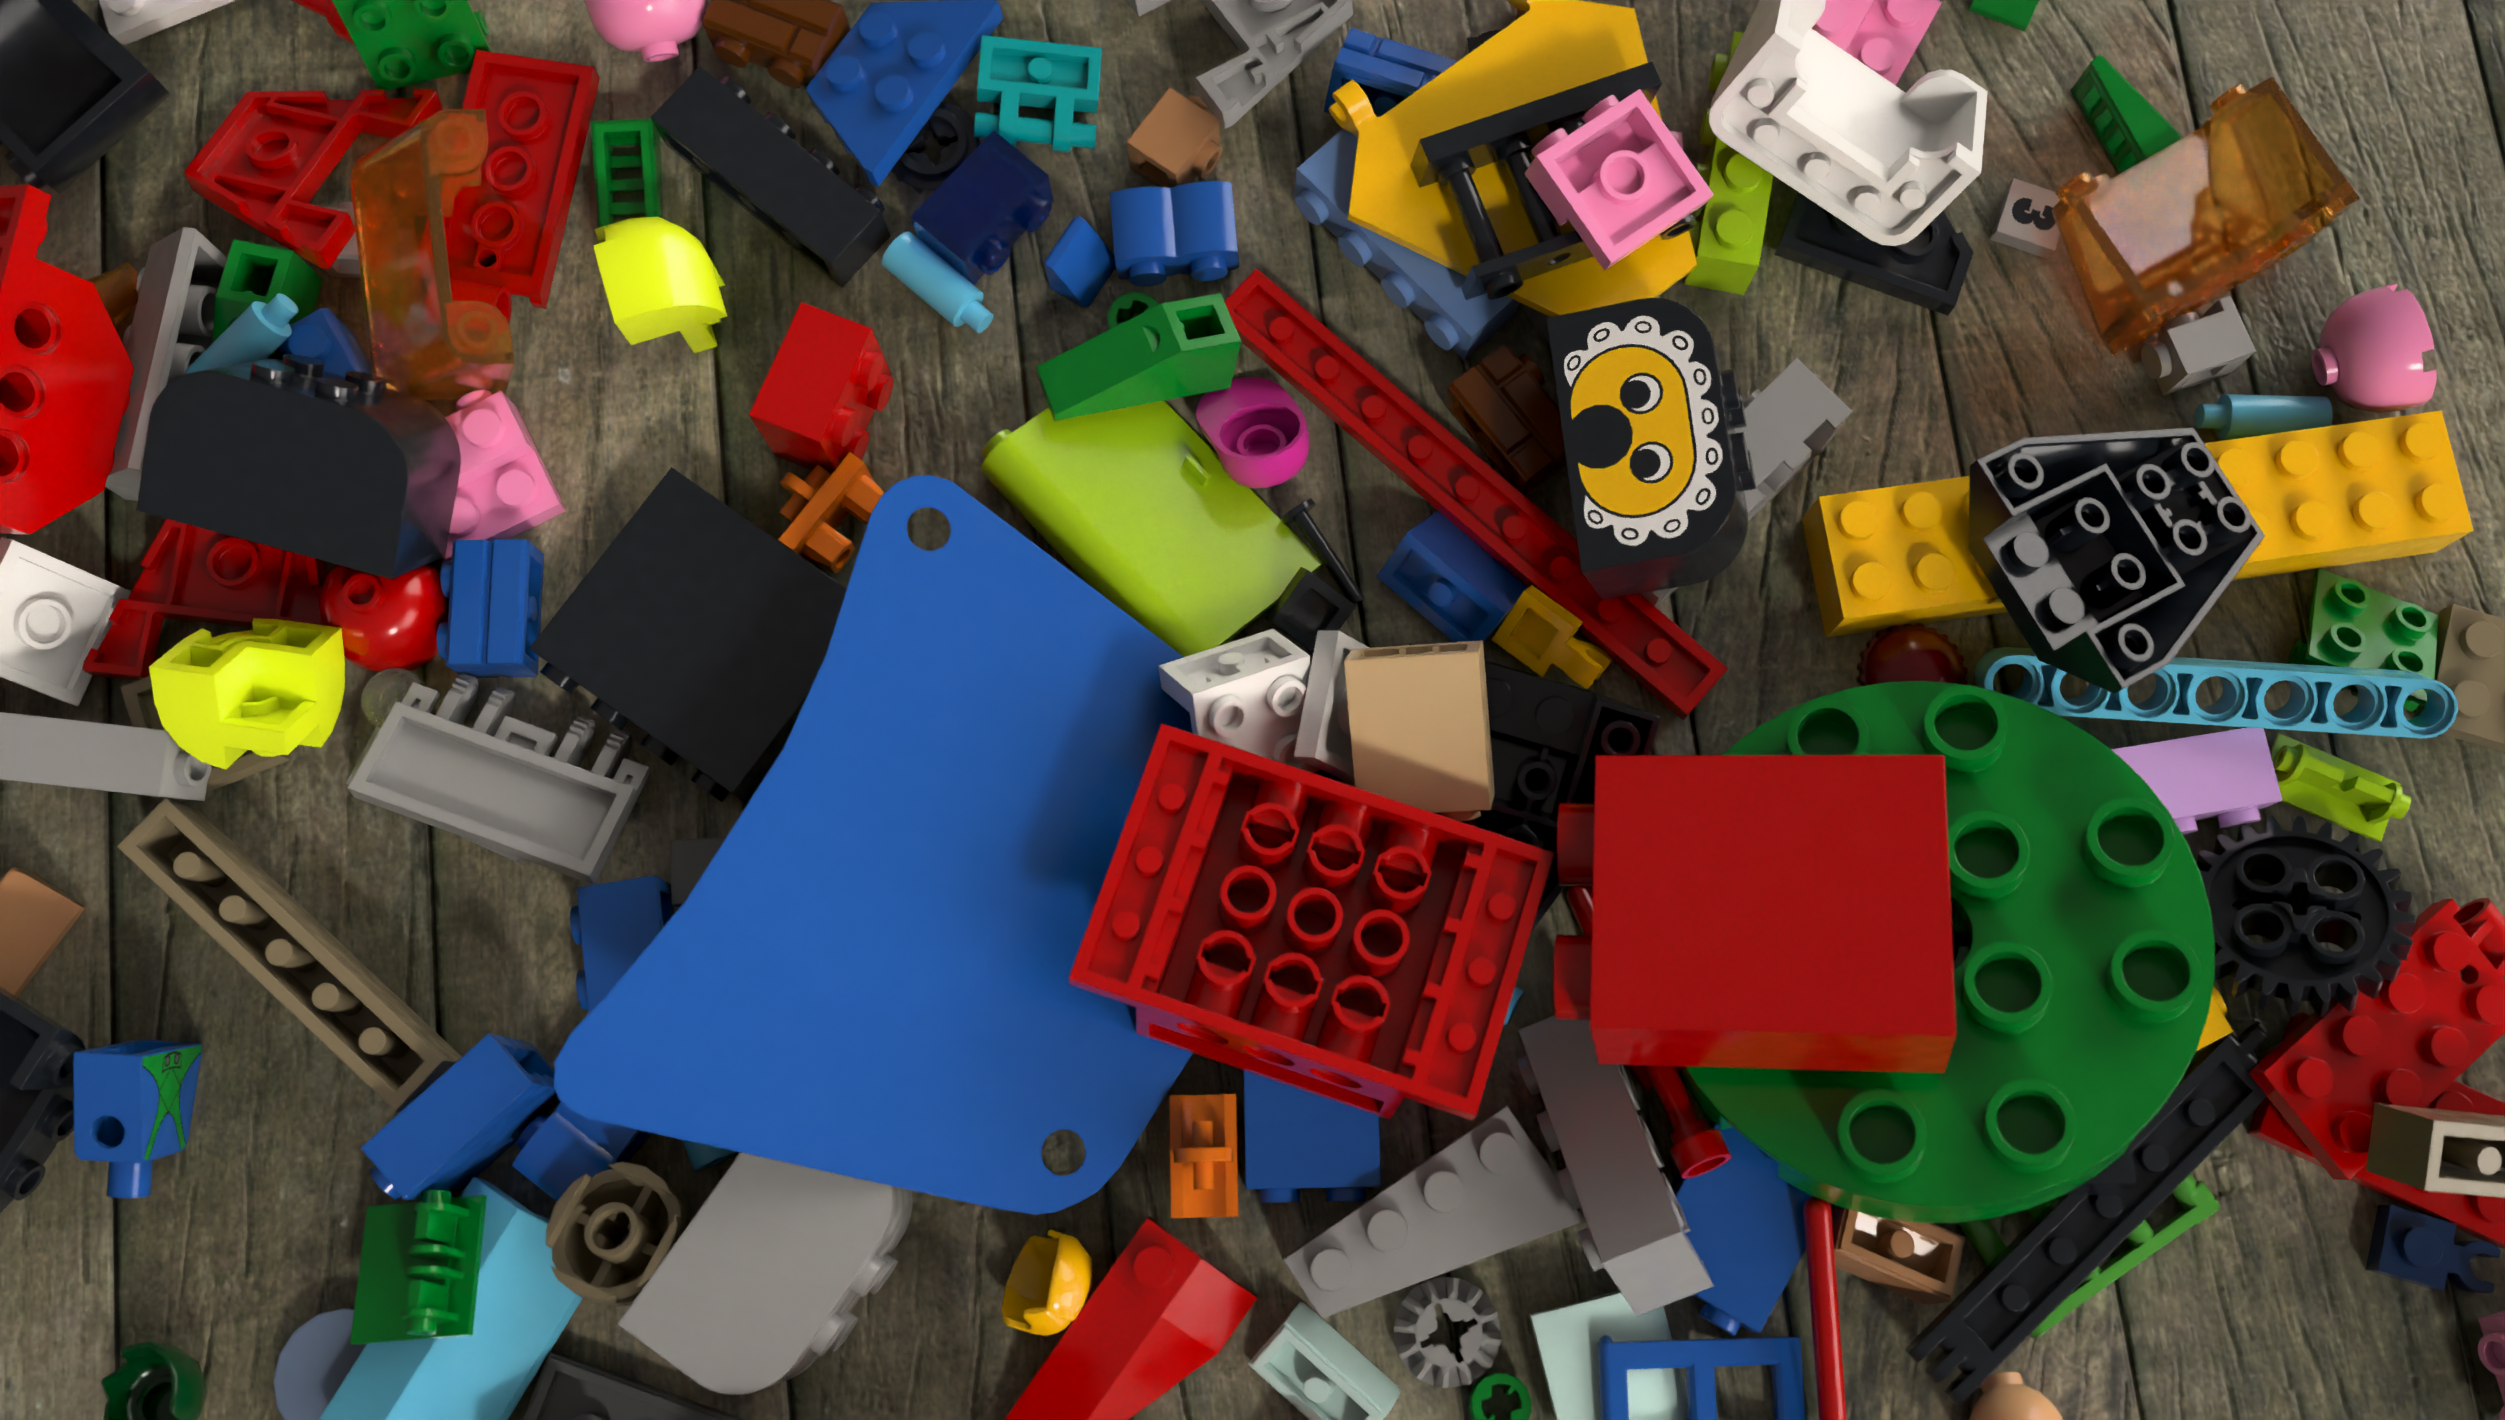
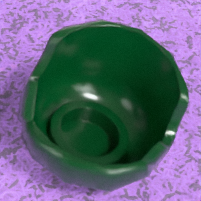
M157 1342L131 1344L120 1349L121 1356L125 1358L123 1364L101 1381V1386L108 1400L105 1405L104 1420L199 1419L208 1391L197 1360L176 1346Z

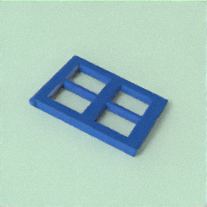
M1604 1335L1597 1342L1601 1420H1629L1627 1370L1685 1368L1688 1420H1717L1714 1367L1771 1365L1775 1420H1806L1800 1337L1781 1336L1613 1342L1610 1336Z

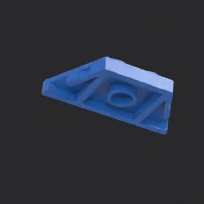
M936 0L871 3L805 90L813 107L825 123L831 125L839 142L848 153H852L871 184L877 187L880 186L981 49L982 35L991 36L1002 21L1003 14L998 1Z

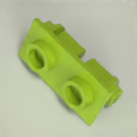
M2276 734L2270 754L2283 800L2280 802L2376 842L2382 841L2390 817L2400 820L2408 812L2411 797L2402 793L2401 783L2283 734Z

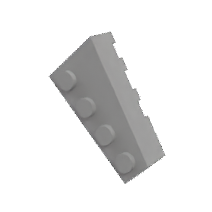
M1798 358L1785 368L1762 392L1757 389L1743 401L1747 427L1737 428L1735 433L1744 432L1747 450H1750L1756 481V489L1744 491L1748 521L1823 452L1852 413V410ZM1678 587L1640 594L1657 608Z
M1553 1015L1519 1029L1518 1031L1527 1055L1518 1058L1517 1063L1531 1095L1534 1096L1539 1093L1542 1095L1547 1110L1536 1114L1538 1123L1550 1150L1554 1152L1561 1149L1567 1168L1557 1171V1176L1571 1209L1574 1211L1582 1207L1588 1227L1578 1231V1235L1594 1271L1602 1268L1606 1269L1636 1316L1713 1287L1714 1285L1705 1263L1701 1261L1685 1234L1691 1231L1682 1207L1677 1201L1664 1173L1660 1174L1658 1168L1663 1167L1664 1163L1642 1115H1637L1636 1111L1640 1110L1641 1107L1623 1065L1598 1063L1590 1030V1020L1556 1019V1016Z
M1505 1106L1495 1111L1282 1259L1322 1319L1586 1220L1578 1209L1574 1211L1571 1209L1560 1182L1508 1106Z

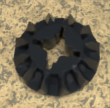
M942 101L892 168V172L898 182L903 181L912 186L919 194L923 190H938L945 194L949 186L959 181L967 183L969 172L976 163H980V137H974L975 123L972 118L958 106ZM927 130H932L933 137L937 138L940 146L950 145L941 149V159H939L940 164L934 165L926 153L917 154L926 149Z

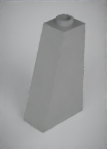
M0 712V779L205 801L207 782L211 774L212 765L199 761L180 748L166 730Z

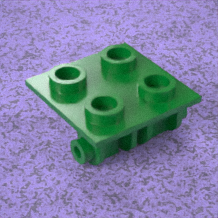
M332 0L378 90L384 89V91L468 72L472 69L476 50L492 52L485 38V35L489 34L485 17L482 11L473 12L468 0Z
M2318 568L2315 571L2308 641L2306 643L2299 640L2294 644L2288 657V663L2405 670L2419 673L2435 680L2439 615L2425 610L2414 603L2405 602L2366 587L2353 579L2343 578ZM2354 684L2351 686V694L2359 698L2358 689ZM2348 686L2342 688L2340 691H2344ZM2424 689L2412 692L2406 698L2403 709L2413 712L2419 704L2426 706L2427 694Z
M427 1190L422 1193V1201L367 1206L350 1344L359 1345L473 1335L487 1196L477 1195L451 1198V1192Z

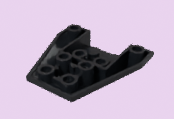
M2194 428L2028 437L1988 454L1970 465L1969 551L2039 661L2114 694L2163 668L2172 661L2265 537L2248 508L2242 502Z
M1485 660L1495 796L1491 810H1480V817L1460 822L1554 852L1531 930L1532 933L1565 887L1559 884L1557 862V826L1560 803H1595L1596 756L1649 755L1661 716L1590 690Z

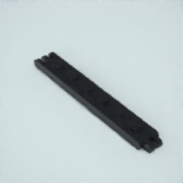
M2260 1021L2249 1026L2240 1036L2233 1031L2213 1042L2187 1068L2182 1080L2158 1114L2131 1142L2136 1178L2134 1185L2116 1195H2062L2057 1197L1908 1345L1906 1352L1915 1362L1924 1359L1937 1346L1942 1350L1925 1370L1935 1383L1944 1380L1956 1367L1961 1370L1962 1373L1945 1390V1394L1954 1404L1964 1401L2267 1097L2249 1075V1072L2280 1044V1041L2268 1046L2258 1056L2254 1050L2270 1033Z

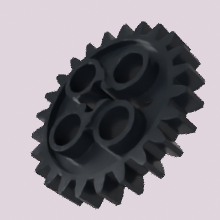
M2272 816L2267 817L2265 830L2262 834H2258L2247 823L2240 824L2237 842L2228 836L2219 834L2216 838L2214 853L2201 850L2197 859V866L2202 876L2211 909L2215 941L2214 980L2221 979L2227 975L2235 978L2231 993L2235 998L2244 994L2250 988L2258 991V1008L2265 1010L2270 1005L2274 997L2284 999L2288 1015L2294 1017L2298 1011L2300 1001H2310L2319 1017L2326 1015L2330 998H2335L2348 1011L2353 1010L2359 995L2358 990L2366 996L2375 999L2379 996L2383 979L2392 982L2396 980L2402 964L2400 960H2407L2413 940L2409 937L2413 933L2416 916L2407 913L2413 895L2410 891L2396 890L2401 871L2399 869L2378 871L2383 855L2381 849L2371 850L2361 855L2356 851L2360 835L2354 832L2341 842L2332 839V823L2327 821L2321 826L2317 834L2307 832L2306 823L2301 816L2296 817L2292 831H2282L2279 823ZM2260 879L2269 882L2273 886H2260L2249 880ZM2321 886L2334 887L2344 893L2335 894L2327 892ZM2246 936H2263L2272 941V943H2257ZM2328 942L2336 944L2344 949V951L2335 952L2327 950L2318 943Z

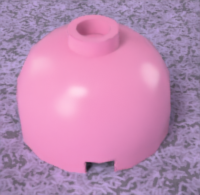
M585 0V4L594 28L607 43L622 51L641 52L644 62H658L677 57L679 55L677 45L690 40L696 35L703 24L707 0Z
M2389 284L2370 289L2344 301L2327 318L2321 330L2320 348L2314 349L2312 352V367L2317 381L2322 386L2329 384L2333 393L2351 408L2374 413L2395 412L2424 405L2433 396L2437 381L2436 369L2423 372L2421 353L2434 349L2432 334L2425 314L2414 294L2408 289L2395 292L2398 284Z

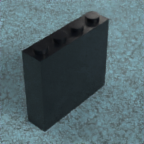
M671 467L529 649L547 662L540 671L541 674L571 695L580 685L597 698L590 709L618 729L622 730L630 721L646 732L647 735L640 744L664 762L672 766L678 757H681L698 769L691 778V781L716 799L723 802L728 794L731 793L747 804L786 744L826 656L847 588Z

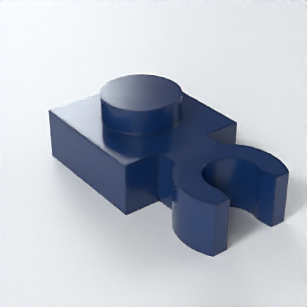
M2378 1205L2366 1270L2433 1290H2445L2448 1277L2454 1286L2463 1291L2492 1293L2495 1284L2477 1279L2471 1271L2470 1263L2475 1255L2487 1258H2500L2501 1250L2486 1241L2465 1240L2453 1244L2457 1224L2393 1205Z

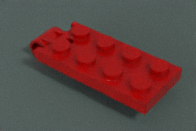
M476 50L420 275L422 285L427 292H434L432 314L437 326L501 336L506 332L510 323L512 312L511 295L529 297L530 303L534 307L546 309L600 77L593 66ZM496 259L495 263L488 267V262Z
M2453 898L2432 903L2416 918L2413 933L2409 937L2413 940L2407 960H2400L2402 964L2396 980L2392 982L2383 979L2378 997L2373 999L2358 990L2359 995L2355 1007L2350 1011L2345 1009L2335 998H2330L2325 1016L2319 1017L2314 1012L2249 1072V1075L2333 1179L2350 1180L2367 1164L2375 1103L2426 1108L2505 1034V980L2503 979L2505 977V918L2489 898L2476 899L2462 907H2459Z

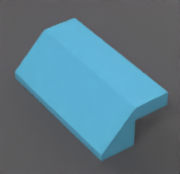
M473 1176L461 1197L487 1196L473 1335L366 1344L320 1419L508 1420L583 1299L556 1279L551 1266L556 1267L552 1261V1248L546 1245V1228L550 1218L533 1213L491 1182Z

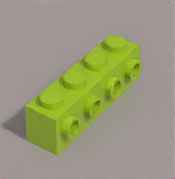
M1734 31L1726 53H1715L1709 73L1708 90H1717L1744 33ZM1706 107L1698 140L1699 145L1707 146L1704 164L1697 163L1695 168L1714 195L1696 218L1697 224L1689 230L1697 266L1685 276L1684 285L1744 295L1760 264L1773 175L1721 141L1713 133L1709 124L1710 108Z

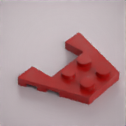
M384 89L361 90L355 99L328 100L324 90L246 92L183 173L192 191L288 249L293 250L316 266L329 270L356 230L349 213L309 204L313 196L361 132L419 144L443 110L437 90L414 89V98L387 99Z
M166 519L140 563L141 566L145 567L128 598L118 601L108 619L113 622L98 650L90 649L84 660L82 670L93 676L137 681L150 676L149 666L155 662L162 623L165 618L252 628L253 618L281 619L320 625L318 620V597L325 582L323 560Z

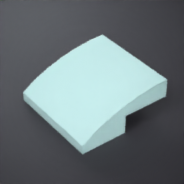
M1620 1291L1529 1314L1555 1420H1601L1597 1342H1599L1602 1336H1610L1613 1342L1672 1340L1664 1306L1636 1316ZM1680 1368L1627 1370L1629 1420H1688L1687 1393Z

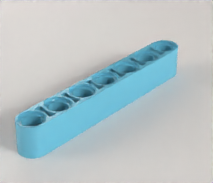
M1994 648L1982 656L1977 662L1974 672L1977 687L1994 691L1993 679L2000 668L2008 664L2021 665L2024 672L2022 685L2011 694L2005 695L2025 700L2059 716L2431 738L2446 732L2455 722L2458 713L2457 698L2449 687L2422 674L2405 670L2174 657L2168 665L2153 673L2156 678V687L2150 698L2137 703L2130 702L2127 692L2128 687L2114 694L2089 683L2087 690L2076 698L2068 699L2062 697L2060 683L2066 672L2039 661L2031 648ZM2219 676L2223 683L2221 697L2210 706L2199 707L2195 695L2197 687L2203 680ZM2287 680L2291 692L2289 700L2283 707L2267 711L2264 703L2266 691L2272 684ZM2355 684L2359 696L2357 704L2351 711L2342 715H2336L2333 705L2336 694L2342 688ZM2424 689L2427 694L2425 709L2420 715L2412 719H2406L2403 712L2406 698L2412 692Z

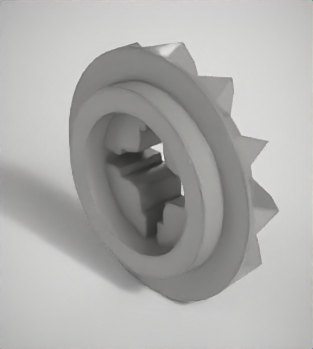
M1438 1277L1419 1284L1406 1295L1395 1316L1394 1342L1401 1361L1415 1377L1440 1388L1471 1384L1492 1367L1502 1341L1498 1312L1490 1299L1480 1288L1459 1278ZM1436 1304H1439L1441 1311L1446 1313L1453 1322L1460 1320L1467 1322L1474 1319L1475 1324L1466 1327L1467 1331L1458 1336L1460 1345L1458 1351L1461 1355L1459 1360H1456L1454 1353L1449 1352L1443 1343L1435 1345L1429 1343L1424 1346L1420 1344L1421 1341L1429 1338L1430 1333L1438 1329L1435 1319L1438 1315L1434 1308Z

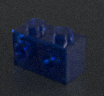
M993 131L910 216L917 238L975 285L984 274L992 275L1004 265L1010 255L1011 246L1026 230L1028 232L1037 230L1048 218L1052 210V203L1054 202L1049 175L996 131Z

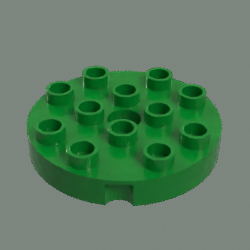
M1928 681L1885 682L1849 688L1815 698L1791 708L1755 728L1730 747L1723 755H1945L1951 926L1955 935L1960 936L1964 946L1959 947L1958 955L1953 963L1956 1038L1945 1073L1676 1066L1680 1076L1698 1104L1712 1121L1717 1124L1720 1130L1732 1127L1736 1129L1747 1141L1778 1162V1178L1814 1197L1856 1212L1880 1218L1917 1223H1959L1991 1219L2027 1210L2073 1190L2095 1177L2123 1155L2132 1140L2158 1114L2182 1080L2198 1048L2209 1014L2214 984L2215 941L2211 909L2202 876L2182 832L2168 809L2149 785L2115 752L2094 736L2063 717L2025 700L1993 690L1955 683Z

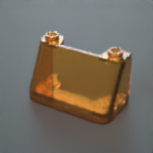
M2273 77L2247 90L2243 83L2229 89L2210 104L2209 108L2214 114L2201 128L2119 175L2110 178L2107 173H2104L2094 178L2089 171H2086L2068 181L2056 192L2059 202L2051 212L2097 332L2113 356L2125 352L2161 331V326L2170 320L2196 311L2292 255L2317 237L2360 199Z
M450 109L439 111L359 158L351 172V197L371 372L387 379L386 388L411 394L423 400L461 398L477 390H488L492 395L499 391L505 394L514 366L511 330L507 319L499 309L486 302L452 300L443 217H452L453 202L458 193L467 186L481 185L480 167L486 159L488 151L485 109Z

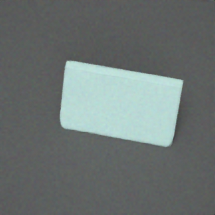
M1299 1302L1248 1363L1253 1370L1309 1420H1383L1389 1414L1401 1394L1400 1388L1304 1302Z

